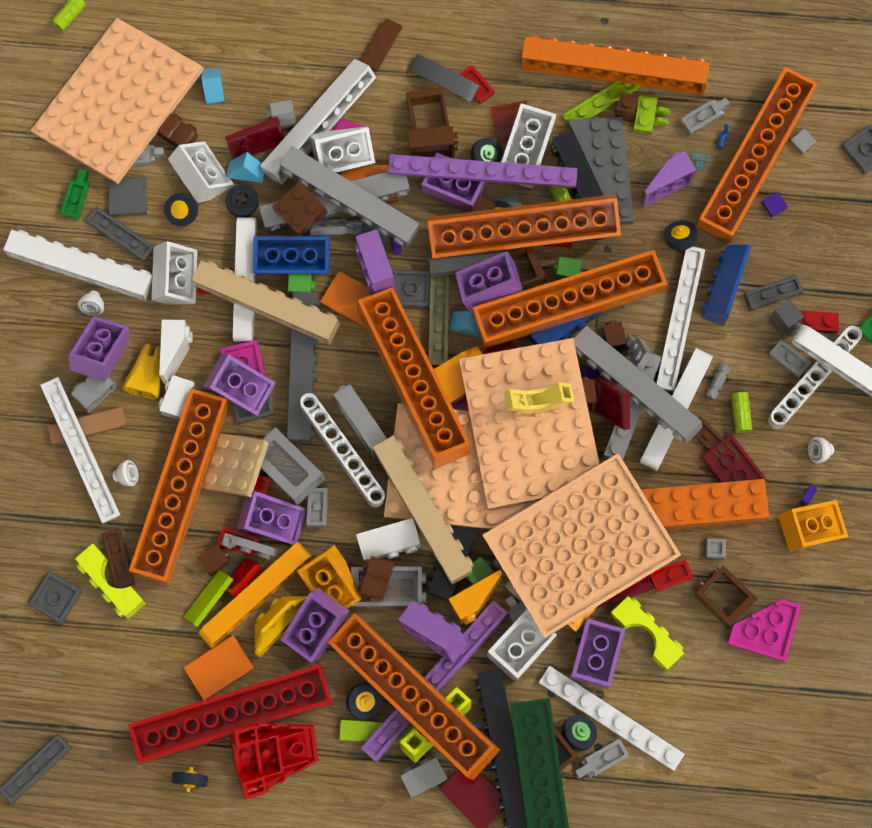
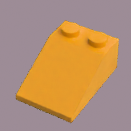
M478 346L458 354L434 369L451 404L466 398L459 359L483 355Z
M837 500L791 509L778 515L789 553L848 537Z
M335 545L297 570L311 592L319 588L345 608H349L361 600L347 563Z
M501 570L449 598V606L460 625L465 623L467 626L476 620V616H478L502 580Z

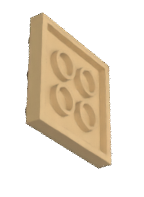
M220 433L202 487L206 490L251 497L269 443L265 440Z

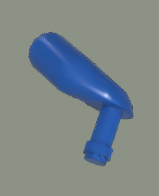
M728 124L724 125V131L718 137V149L724 148L725 140L730 134Z

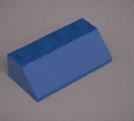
M254 236L253 274H329L330 238L329 236Z
M727 245L725 251L721 250L718 258L721 264L719 268H715L712 277L716 280L714 285L710 284L707 295H710L709 301H704L701 312H704L703 319L725 326L752 245Z

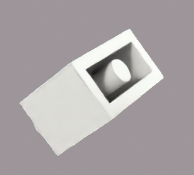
M173 375L171 380L167 381L165 397L160 399L158 405L161 414L180 421L190 388L195 390L197 388L195 383Z

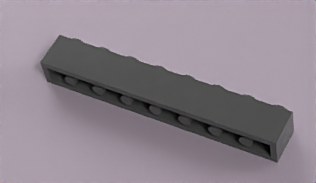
M293 292V297L301 300L302 304L308 307L313 305L320 309V298H317L316 292ZM291 328L287 439L292 444H312V438H315L316 430L302 412L300 400L307 393L314 394L317 397L314 383H317L318 373L314 371V366L318 364V353H315V346H319V340ZM306 401L304 406L307 408L313 407V401Z

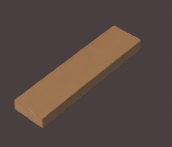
M123 407L77 418L85 437L127 427ZM58 424L48 426L53 446L66 442Z

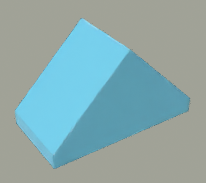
M220 67L204 70L202 72V84L206 104L211 105L225 102Z
M246 152L229 162L226 178L263 183L265 172L260 167L262 163Z
M454 311L448 330L481 339L473 314L469 311Z

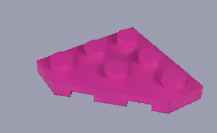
M782 599L734 624L727 645L786 662L801 605Z

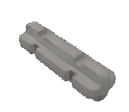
M720 365L719 373H716L710 385L711 389L709 388L706 396L710 399L717 398L718 390H721L727 378L726 375L731 370L728 365Z

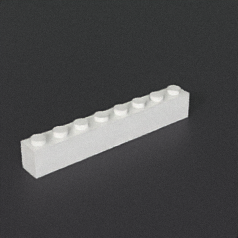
M354 59L266 158L260 167L270 179L282 185L288 177L282 173L283 170L280 167V163L290 148L293 146L304 154L309 155L313 150L310 135L330 131L375 80L376 76L369 65Z
M11 230L3 249L9 257L147 301L152 288V275L146 270L140 269V271H137L130 265H119L109 258L103 260L94 253L88 252L85 254L78 248H67L57 241L51 243L41 236H30L29 233L23 230H18V232Z

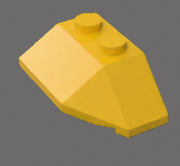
M307 596L277 598L269 606L271 609L266 614L262 613L256 619L255 654L259 658L286 632Z

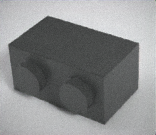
M789 299L774 310L769 322L782 338L786 336L792 337L796 334L800 325H802L801 322L804 316Z

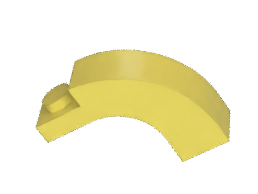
M558 382L545 388L530 391L513 389L504 391L507 410L514 411V414L545 412L575 402L570 383Z

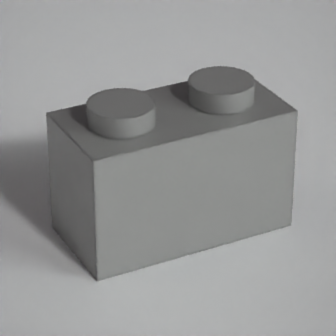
M430 756L421 761L422 765L416 768L410 766L403 770L404 774L401 775V778L412 799L447 781V777L437 757L432 759Z

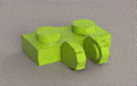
M639 95L633 132L652 134L653 125L667 126L669 123L668 119L654 117L655 114L668 116L670 109L656 107L658 99L656 97Z

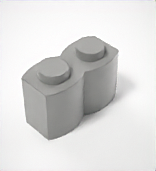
M292 100L270 103V108H267L269 119L278 117L281 129L296 126Z
M87 376L84 382L74 386L71 395L90 413L117 388L109 377L105 382Z

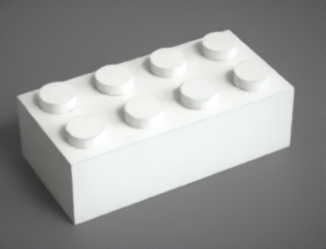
M521 103L501 163L541 165L555 123L556 114ZM518 184L531 189L534 187V185Z

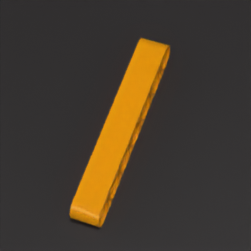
M299 542L294 544L204 625L198 632L200 637L210 648L216 646L296 574L297 570L308 563L312 556Z

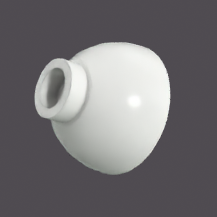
M90 291L80 298L78 308L86 315L97 316L103 313L104 302L97 291Z
M822 437L812 438L808 445L809 457L815 464L827 461L834 453V446Z
M131 460L123 461L113 471V479L116 482L119 481L120 484L128 487L137 484L139 477L138 469Z

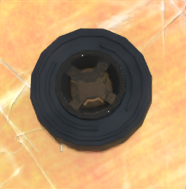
M239 184L228 191L225 203L232 215L238 218H245L255 213L259 205V198L257 192L252 187Z

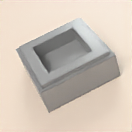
M804 128L790 140V143L803 155L817 141Z
M706 538L705 558L726 559V539Z

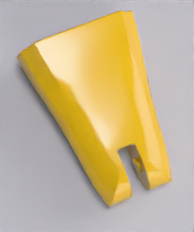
M145 343L132 370L122 385L124 391L140 396L142 393L143 397L153 400L159 397L161 381L159 376L160 346L156 347L154 355L151 356L153 345Z

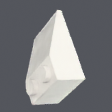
M368 126L310 135L315 160L334 172L375 163Z
M162 320L159 376L164 385L175 375L189 350V344L193 342V332H190V326H187L185 320Z
M526 609L493 645L486 657L516 683L557 634L552 633L544 638Z

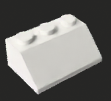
M205 141L179 145L168 158L197 203L209 201L234 185L230 178H226L225 170Z
M168 241L154 246L152 301L164 304L196 303V287L191 281L197 269L196 249Z
M413 518L356 534L364 563L366 559L370 560L371 556L381 559L386 557L394 559L399 556V553L406 552V554L418 551L417 548H420V541Z

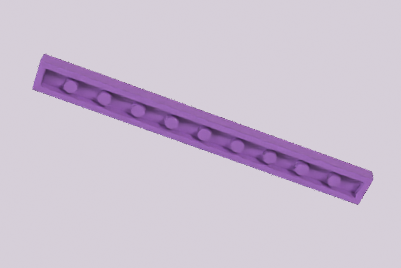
M390 154L388 173L390 175L576 188L577 168Z
M492 601L463 634L467 645L456 661L452 663L442 657L424 678L440 692L508 616V612L495 601ZM396 709L361 749L377 763L412 723Z

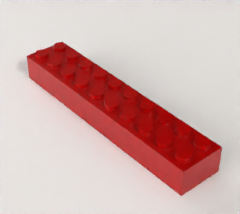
M319 664L128 724L138 763L144 765L230 738L233 729L250 724H274L331 706L333 701L323 668Z

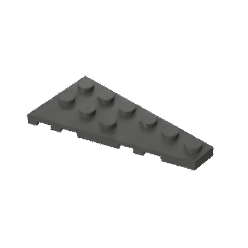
M622 117L568 119L567 124L574 131L603 195H617L620 224H633L634 214Z

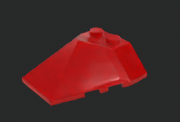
M250 724L233 729L230 736L235 771L245 800L270 791V787L278 782L280 784L286 781V777L295 772L299 773L318 761L313 724Z

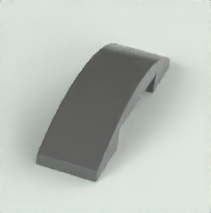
M419 54L416 55L409 71L453 92L469 102H472L480 87L465 77Z

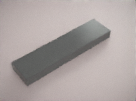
M97 206L85 220L87 224L145 263L153 254L154 246Z
M504 250L429 258L431 277L453 275L455 272L504 253Z
M57 734L0 787V793L13 805L72 749L71 746L60 734Z

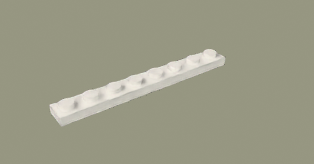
M697 247L685 250L656 383L665 391L674 393L705 253V249Z
M57 377L41 384V388L101 522L105 524L120 517V512L60 379Z
M551 666L548 667L539 681L540 685L670 770L675 771L683 758V752Z

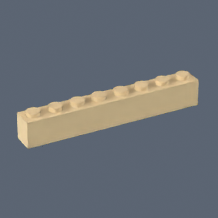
M202 260L200 261L191 279L195 287L326 344H331L340 325L334 314L329 312L324 314L313 305L308 307L297 298H287L281 291H271L266 285L262 283L257 285L246 276L242 275L239 277L234 275L235 273L230 269H220L217 264L211 261H207V263Z
M391 436L375 445L373 451L447 578L453 585L472 574L471 567L474 565L469 556L465 557L462 550L464 548L458 539L454 540L452 536L454 531L448 522L444 523L441 518L444 514L440 507H435L431 501L434 497L429 489H424L422 485L424 480L420 473L414 472L412 468L414 463L410 456L406 457L402 451L405 449L399 439L395 440L394 436Z

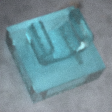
M692 152L691 160L696 161L695 169L703 171L704 162L709 163L711 155Z

